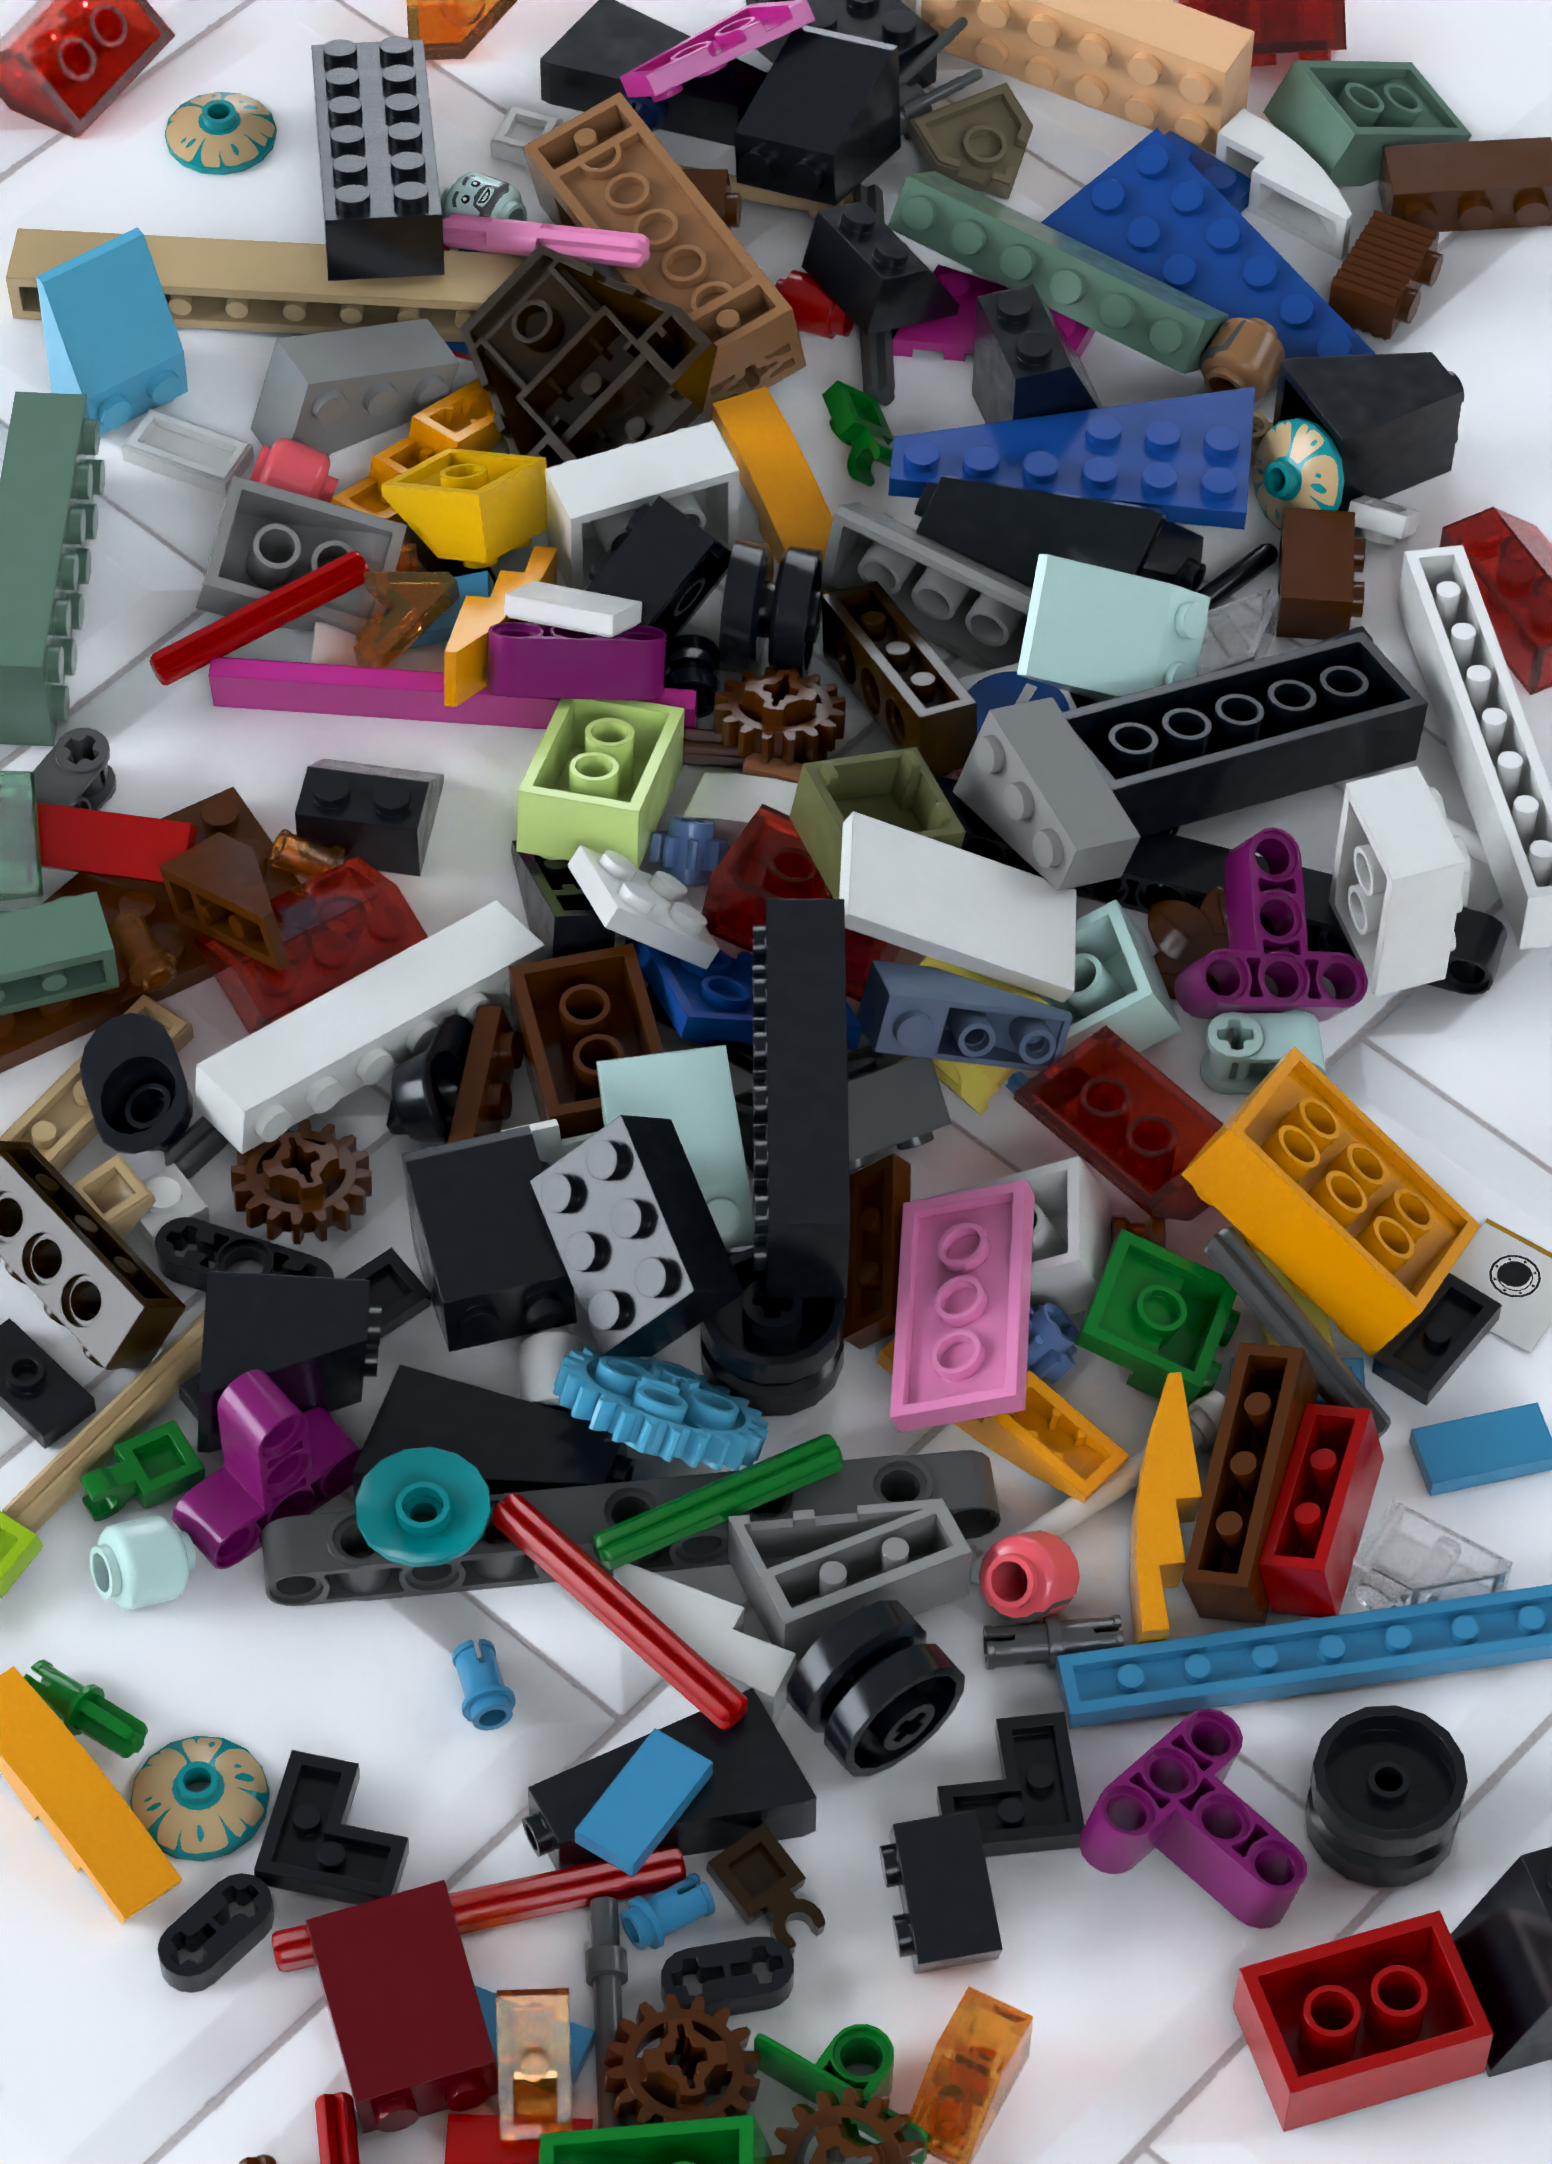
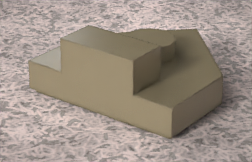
M1006 82L909 120L907 132L931 171H936L963 185L1009 199L1031 136L1033 124Z

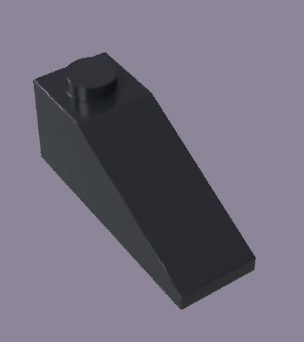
M513 840L511 854L529 930L545 944L543 960L614 947L615 932L605 928L568 868L569 861L548 860L539 855L516 852L517 840Z

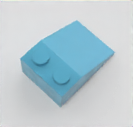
M138 227L36 276L52 393L86 394L89 418L99 420L100 435L123 426L126 422L146 413L149 408L154 409L160 405L167 404L176 397L188 392L184 350L146 239Z

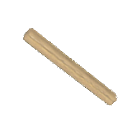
M205 1310L2 1509L4 1514L33 1533H36L83 1486L81 1478L87 1473L101 1468L115 1454L114 1445L130 1439L179 1391L181 1384L191 1379L201 1369Z

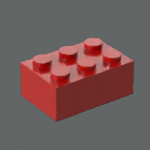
M1440 1910L1241 1967L1238 1971L1233 2010L1283 2132L1475 2076L1485 2071L1494 2033Z

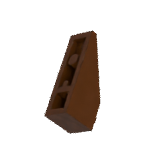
M218 832L159 866L176 920L278 971H282L290 966L263 879L266 876V867L262 857L254 847Z

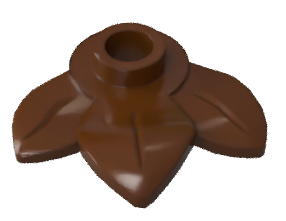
M1218 886L1214 887L1204 898L1200 908L1175 899L1159 901L1149 906L1148 929L1155 946L1160 950L1154 955V959L1170 999L1177 1000L1174 988L1175 980L1180 971L1213 950L1229 948L1225 890ZM1206 972L1208 986L1214 993L1220 995L1219 983L1214 976Z

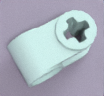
M1299 1010L1281 1013H1241L1231 1011L1216 1016L1208 1026L1206 1041L1209 1049L1201 1059L1200 1074L1203 1082L1210 1089L1218 1093L1228 1095L1252 1093L1294 1046L1326 1076L1319 1020L1311 1013ZM1229 1029H1234L1232 1042L1229 1043L1227 1041ZM1232 1063L1237 1066L1236 1074L1233 1078L1230 1077Z

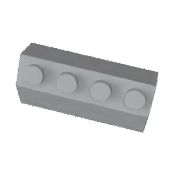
M859 502L838 506L833 515L823 562V590L831 593L878 581L924 639L987 670L1019 663L1033 587L916 532L915 529L898 522L886 513L877 512Z

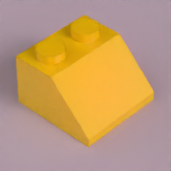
M447 448L381 484L382 497L438 558L463 561V566L467 568L479 569L493 566L499 562L498 557L512 549L530 545L532 543L531 538L547 530L545 479L547 464L545 457Z

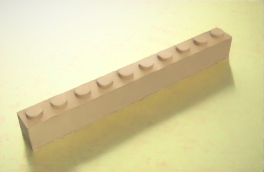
M17 228L6 274L13 318L42 320L36 276L122 234ZM144 235L175 327L314 334L428 318L444 341L465 342L460 327L527 258V256L444 250L445 275L328 281L326 244Z

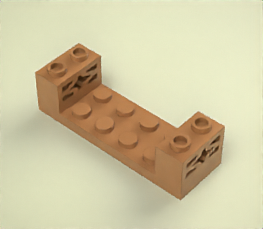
M621 92L522 147L539 204L555 225L639 233L649 238L650 259L648 263L642 264L639 268L607 266L621 283L630 284L649 296L680 307L718 347L704 409L701 413L707 422L713 420L712 403L765 386L769 388L807 366L792 307Z

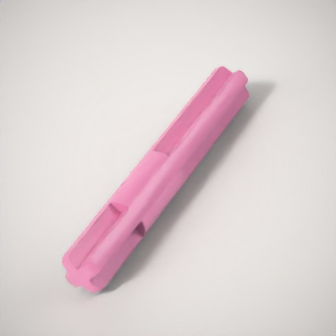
M451 214L448 218L442 219L443 244L448 248L528 257L541 244L579 262L639 268L642 264L648 263L650 259V240L644 234L461 214Z

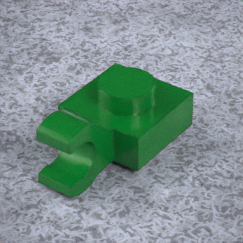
M837 380L822 394L831 416L829 424L834 434L842 442L852 446L847 461L849 475L854 480L871 487L875 483L874 477L871 474V466L874 460L891 468L893 449L889 445L894 441V438L877 398Z
M172 1420L114 1445L116 1464L95 1469L81 1478V1483L88 1495L82 1497V1503L94 1522L113 1516L135 1495L146 1510L189 1491L205 1479V1468L176 1421Z

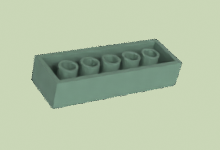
M15 392L0 477V744L54 746L57 723L67 722L69 716V687L63 685L65 675L74 676L76 671L77 645L76 640L71 639L72 629L81 630L83 626L84 598L83 594H78L79 584H89L91 552L85 546L87 539L95 540L97 537L98 508L97 504H92L94 495H103L105 486L104 460H96L94 457L99 452L100 424L98 419L89 418L86 394Z

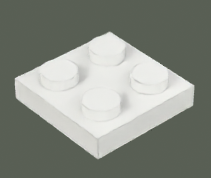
M581 845L578 847L567 866L605 928L707 970L720 949L705 927L708 923L707 919L693 908L686 897L688 890L684 884L663 871H656L654 875H650L638 870L628 858L613 850H605L603 854H600Z

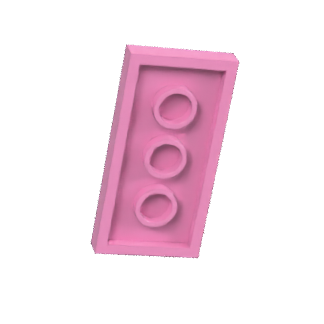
M1026 1179L903 1203L890 1419L899 1433L1025 1410L1035 1194Z

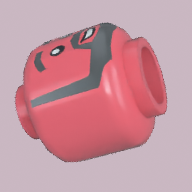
M1042 1530L1014 1534L999 1540L990 1547L983 1557L979 1572L981 1593L988 1606L1000 1617L1016 1623L1044 1619L1045 1616L1054 1615L1064 1610L1076 1595L1080 1580L1078 1561L1070 1546L1057 1535Z

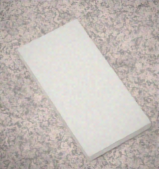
M855 811L843 822L839 899H844L845 928L1062 1003L1075 992L1076 889L1070 888L1057 891L1046 879Z

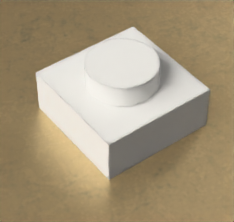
M1366 495L1351 500L1348 512H1355V527L1362 528L1360 537H1365L1366 540L1385 545H1394L1396 538L1403 539L1415 534L1420 515L1419 510Z
M173 1163L142 1180L154 1195L156 1201L135 1227L154 1252L156 1251V1235L167 1222L181 1217L196 1218L205 1222L210 1221L207 1204L176 1164Z

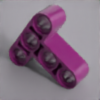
M504 622L494 624L488 629L486 689L495 695L520 698L656 699L663 696L667 634L661 629L641 625L608 638L538 623Z
M1266 828L1230 850L1224 863L1229 948L1213 950L1180 971L1175 980L1174 991L1181 1008L1192 1017L1200 1019H1213L1222 1013L1231 1011L1241 1013H1281L1299 1010L1315 1015L1319 1022L1337 1016L1362 1001L1367 992L1368 979L1365 969L1359 960L1350 954L1342 952L1308 951L1302 859L1299 845L1295 839L1282 829ZM1256 852L1267 861L1269 874L1263 871L1257 864ZM1260 913L1265 915L1272 923L1273 935L1262 926ZM1206 972L1214 976L1219 983L1220 995L1214 993L1208 986ZM1265 974L1272 978L1277 985L1278 997L1270 993L1266 987ZM1323 976L1330 980L1334 986L1335 998L1330 996L1324 989Z
M259 1369L248 1371L236 1378L224 1390L218 1401L217 1413L224 1467L185 1493L177 1503L172 1516L174 1523L181 1531L188 1533L193 1544L215 1568L221 1570L234 1566L262 1547V1530L268 1523L289 1516L309 1515L348 1489L353 1484L352 1470L362 1450V1447L326 1409L317 1407L302 1413L264 1371Z
M1210 1708L1198 1709L1189 1714L1111 1782L1099 1796L1079 1837L1081 1854L1089 1865L1109 1874L1127 1872L1152 1850L1157 1848L1238 1920L1248 1926L1259 1929L1271 1928L1281 1922L1307 1877V1863L1299 1849L1223 1784L1242 1748L1243 1736L1240 1727L1230 1716L1222 1711Z

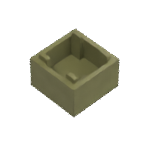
M917 747L803 763L789 817L834 899H839L843 822L853 811L960 849L966 833Z

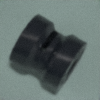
M686 634L673 637L666 642L664 688L697 691L698 719L710 715L714 712L715 693L720 691V681L716 677L719 672V649L713 641L704 636Z

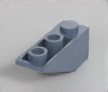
M872 960L857 1018L874 1052L1057 1073L1073 1018L1072 1014L1068 1011L941 969Z

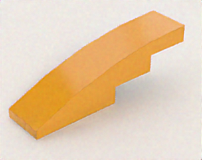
M477 378L413 415L409 435L372 456L369 476L333 496L331 503L398 523H404L405 521L382 497L381 484L447 448L489 452L503 435L497 430L493 419L496 413L488 392L481 387L479 379Z
M767 386L712 403V419L736 459V465L740 470L739 482L759 514V532L764 541L769 544L778 565H780L782 555L791 546L822 550L824 562L833 517L791 429Z
M534 545L525 572L500 570L490 597L466 595L444 651V706L457 707L486 687L489 627L504 622H528L508 618V615H504L505 594L532 581L557 585L558 548Z
M895 1338L880 1351L877 1364L891 1375L893 1373ZM1031 1370L1027 1372L1025 1410L954 1423L978 1442L1022 1470L1082 1503H1085L1128 1461L1130 1456Z
M1181 1372L1168 1373L1141 1461L1131 1521L1129 1597L1134 1645L1167 1639L1170 1628L1163 1589L1179 1586L1186 1564L1180 1523L1195 1521L1202 1499Z
M14 1666L0 1675V1772L33 1820L38 1817L41 1819L76 1871L84 1870L119 1922L123 1924L178 1886L183 1879L99 1766Z

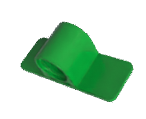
M854 2024L842 2029L830 2042L816 2064L764 2034L759 2033L754 2038V2051L760 2052L761 2056L758 2069L816 2105L817 2092L823 2090H833L840 2105L846 2088H862L864 2106H867L868 2102L876 2095L890 2097L893 2082L894 2047L889 2037L877 2027L868 2024ZM855 2063H865L873 2066L876 2071L867 2076H857L848 2072L846 2068ZM888 2109L886 2113L889 2119L899 2115L891 2109ZM850 2118L851 2124L856 2123L858 2130L880 2143L884 2142L880 2135L870 2126ZM911 2122L902 2134L906 2141H924L926 2148L918 2154L911 2156L912 2162L923 2164L927 2159L928 2134L920 2126Z

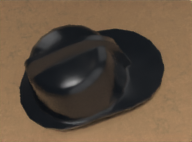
M135 1013L113 1017L97 1028L84 1047L80 1070L82 1085L96 1129L103 1143L119 1153L137 1154L144 1151L157 1150L164 1152L166 1148L187 1130L193 1116V1096L188 1089L186 1078L171 1037L163 1025L148 1015Z
M457 1014L443 1018L436 1028L427 1050L406 1060L395 1068L391 1080L392 1099L386 1123L391 1134H408L410 1138L423 1143L443 1141L447 1144L473 1031V1025L467 1018Z

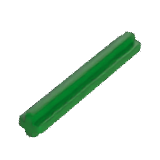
M820 1435L595 1533L592 1537L594 1553L605 1570L619 1568L728 1520V1516H738L840 1471L843 1467L841 1450L831 1435Z

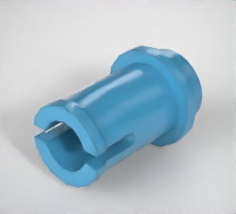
M479 1639L478 1646L482 1657L477 1658L474 1642L469 1640L460 1644L452 1653V1662L457 1669L465 1696L461 1704L462 1713L479 1730L498 1729L511 1720L513 1716L512 1710L516 1704L515 1695L509 1687L504 1685L496 1659L494 1644L489 1640Z
M692 1873L686 1876L684 1880L646 1900L640 1896L629 1900V1908L621 1912L620 1918L627 1937L637 1949L642 1950L649 1946L651 1949L656 1950L664 1945V1937L704 1916L708 1917L715 1913V1903L707 1884L704 1881L701 1882L698 1874Z

